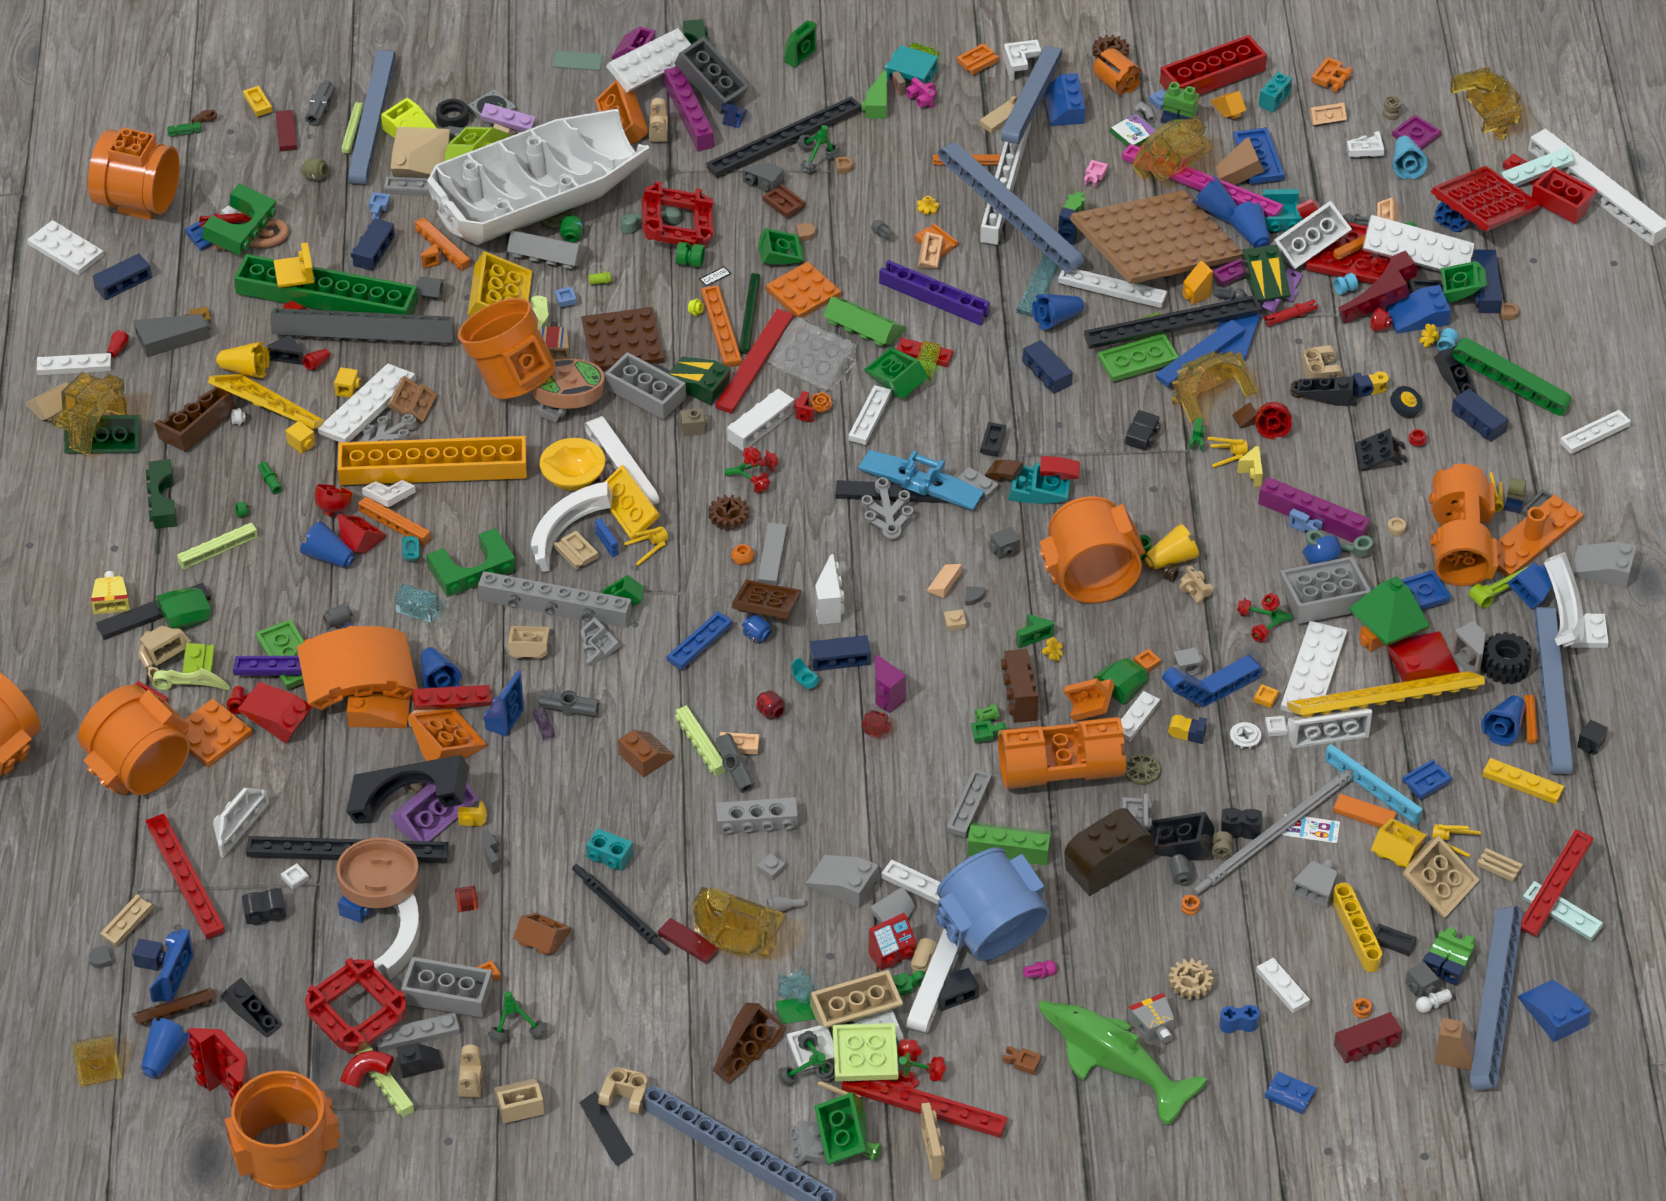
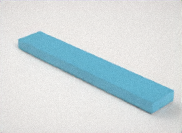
M1332 744L1326 748V762L1340 772L1352 769L1354 771L1352 773V780L1413 824L1417 825L1421 822L1423 811L1421 807Z

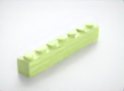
M252 523L245 524L229 533L181 552L177 555L178 563L185 570L258 538L257 529Z
M687 705L676 709V721L680 723L681 729L685 730L687 738L691 740L693 747H696L699 756H702L704 764L708 765L709 771L714 776L725 773L726 770L722 765L723 759Z
M369 1045L365 1049L357 1051L355 1053V1056L361 1052H366L373 1049ZM373 1071L368 1072L370 1077L375 1079L377 1087H381L383 1095L388 1097L389 1103L395 1106L397 1114L404 1118L414 1112L413 1103L390 1072L386 1076Z

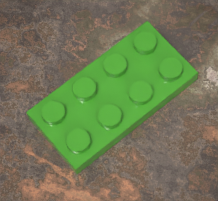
M1160 334L1098 352L1097 358L1111 381L1114 382L1166 367L1179 358L1166 335Z
M291 619L255 633L256 639L266 656H298L297 646L304 642ZM278 675L287 690L304 683L302 675Z

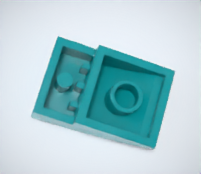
M1035 462L1033 467L1023 465L1024 468L1016 479L1010 480L1008 500L1036 504L1067 501L1070 479L1061 480L1060 475L1041 476L1040 463Z

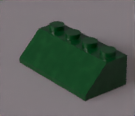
M141 415L64 416V453L140 452L142 435Z

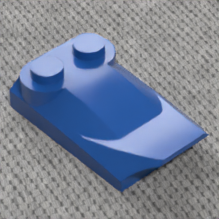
M181 928L179 931H172L171 934L167 935L165 945L168 946L165 954L163 968L149 988L153 1003L158 1001L168 1002L174 999L194 956L190 930Z

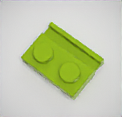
M186 643L182 673H192L201 668L212 672L215 645Z

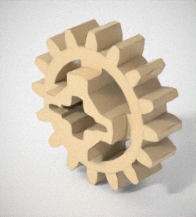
M1191 958L1190 962H1187L1185 959L1182 960V964L1176 962L1175 967L1170 969L1168 981H1170L1169 987L1174 988V994L1180 992V998L1186 995L1188 1000H1191L1192 996H1195L1196 999H1199L1200 994L1206 996L1207 991H1211L1214 977H1212V970H1208L1207 964L1202 966L1201 960L1195 963L1194 959Z

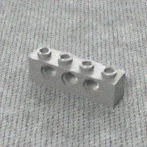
M796 797L716 803L718 834L798 828Z

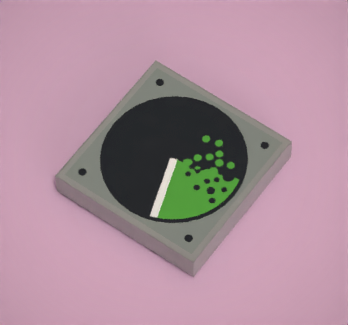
M494 89L467 105L468 110L479 119L485 103L516 111V106ZM483 121L489 127L494 125L493 123Z

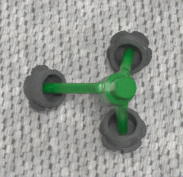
M822 125L821 130L813 137L801 135L800 139H798V146L805 152L812 149L815 139L817 142L809 161L803 160L802 164H800V166H803L801 170L811 174L812 171H816V164L812 162L820 145L827 144L825 148L827 159L834 160L841 153V148L837 144L830 143L827 132L828 127L826 125Z
M507 991L504 993V1004L501 1007L502 1016L498 1027L494 1026L488 1032L490 1041L496 1044H502L503 1041H507V1031L503 1029L506 1017L512 1019L519 1015L531 1025L529 1032L532 1034L531 1037L533 1039L544 1037L548 1032L547 1023H543L541 1020L534 1022L521 1009V1003L512 996V992Z
M805 1031L798 1037L799 1047L806 1051H812L809 1061L796 1069H793L791 1066L781 1067L778 1079L783 1085L792 1086V1083L797 1080V1073L811 1065L817 1066L816 1076L821 1081L828 1082L835 1077L834 1064L825 1061L826 1055L816 1050L818 1038L812 1031Z

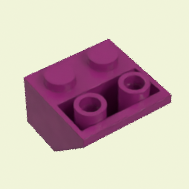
M639 26L627 33L622 38L611 59L615 60L655 40L656 30Z

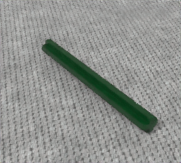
M752 273L750 275L739 346L741 354H748L750 349L760 283L759 273Z

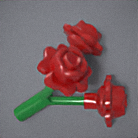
M752 446L749 448L745 447L742 453L745 458L744 462L739 467L724 469L725 476L736 474L745 476L754 483V492L759 494L761 491L764 492L769 489V475L763 472L758 477L755 475L751 476L744 472V470L766 466L774 472V467L778 465V458L775 453H770L766 450V455L763 459L761 452L757 448Z

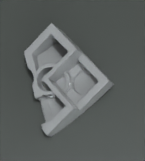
M595 617L580 630L581 636L584 639L583 647L588 658L586 662L590 666L605 659L622 646Z
M903 887L870 907V912L881 923L902 913H905L908 918L915 910L913 901Z

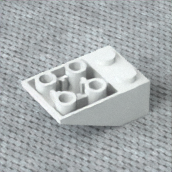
M833 554L829 556L815 585L818 625L840 623L841 615L844 614V605L841 603L844 602V592L839 589L842 587L841 576L837 574L839 573V564L834 561Z

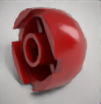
M1276 401L1263 404L1258 409L1255 417L1258 433L1264 438L1271 440L1276 439L1275 437L1286 436L1292 426V416L1288 407Z
M317 484L314 493L315 504L318 508L324 510L323 514L334 516L335 513H341L349 507L353 492L343 487L340 490L335 488V485Z

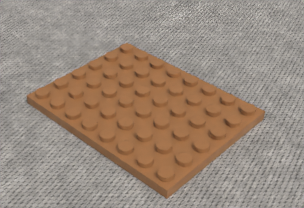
M1185 190L1072 213L1070 217L1075 226L1129 284L1192 271L1200 261H1203L1210 267L1242 258V250L1202 208L1192 203L1193 199Z

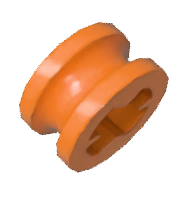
M1194 895L1184 896L1181 904L1182 912L1187 915L1196 914L1199 911L1200 900Z
M1359 998L1354 1001L1353 1013L1356 1017L1364 1019L1371 1015L1372 1004L1368 999Z

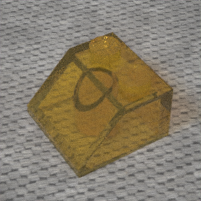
M114 1034L72 1042L80 1086L122 1078Z

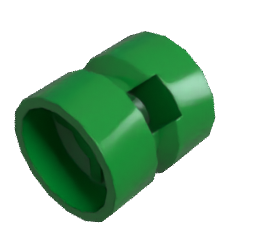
M679 242L676 251V264L687 266L689 263L691 267L702 268L705 257V245L694 244L691 246L690 243Z

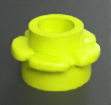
M699 299L690 300L688 304L689 314L698 316L703 312V303Z

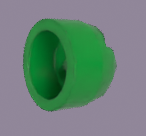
M246 502L235 503L237 517H244L249 514L250 509H246L249 507Z

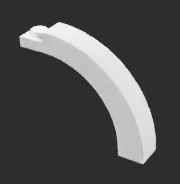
M608 482L590 485L566 496L543 516L534 531L531 541L536 564L540 565L542 572L549 571L552 547L566 527L589 513L611 508L612 493Z
M1563 552L1547 558L1544 564L1551 579L1559 609L1560 629L1555 637L1557 646L1562 644L1565 648L1583 640L1584 616L1577 584L1566 553Z

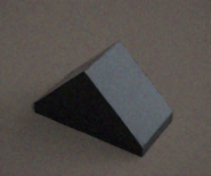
M291 335L267 345L270 361L304 365L303 349Z

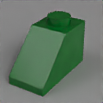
M626 575L603 589L601 593L631 599L632 607L642 601L644 586L629 575Z

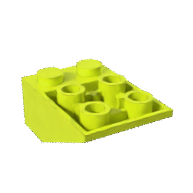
M405 98L381 114L382 128L393 138L396 137L397 127L437 129L423 110L409 98Z

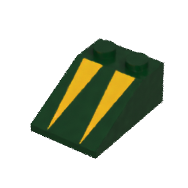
M1278 245L1243 249L1241 266L1252 295H1256L1258 302L1276 300V298H1290L1291 294L1283 258Z
M682 356L669 372V375L686 383L687 394L711 406L729 384L731 368L716 360Z

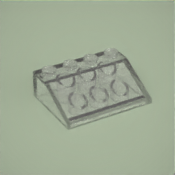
M797 316L785 330L768 360V365L829 393L859 360V344Z

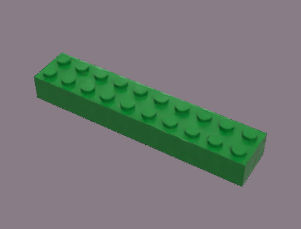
M250 254L245 255L234 277L236 294L282 303L294 301L304 307L325 311L413 315L418 304V291L415 285L312 266L314 283L279 288L274 260L276 259Z

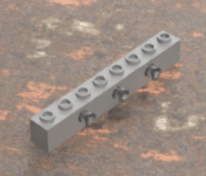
M484 571L478 584L480 601L506 605L512 608H522L549 615L581 619L586 622L591 621L595 617L602 624L627 628L632 615L631 599Z

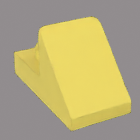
M1255 446L1238 461L1237 472L1249 473L1250 479H1253L1254 487L1262 486L1263 472L1259 446Z

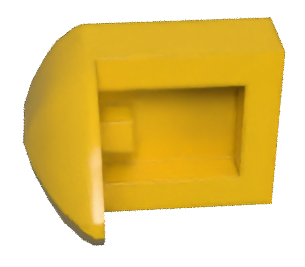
M480 801L479 808L458 807L459 825L482 826L486 822L487 810L483 801Z

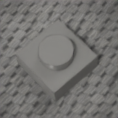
M771 853L757 865V870L771 880H774L786 868V863Z

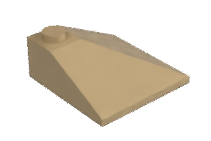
M397 127L391 159L393 177L429 178L435 165L445 160L450 129Z
M1439 835L1421 848L1402 873L1443 918L1456 907L1479 881L1478 877Z

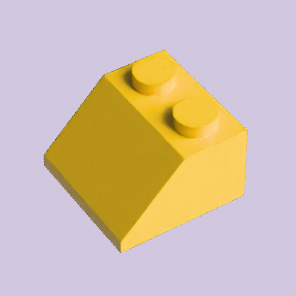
M1390 818L1378 830L1371 851L1381 858H1388L1394 861L1400 867H1407L1419 852L1427 834Z

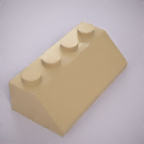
M889 970L811 992L810 1006L815 1019L824 1029L903 1006Z

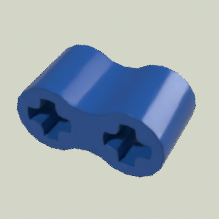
M1246 1005L1242 1008L1226 1006L1221 1010L1219 1027L1225 1033H1233L1237 1030L1253 1032L1258 1028L1260 1011L1254 1005Z

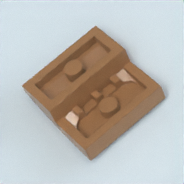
M402 376L387 406L403 416L412 414L417 422L422 423L437 394L423 383L418 386L406 376Z

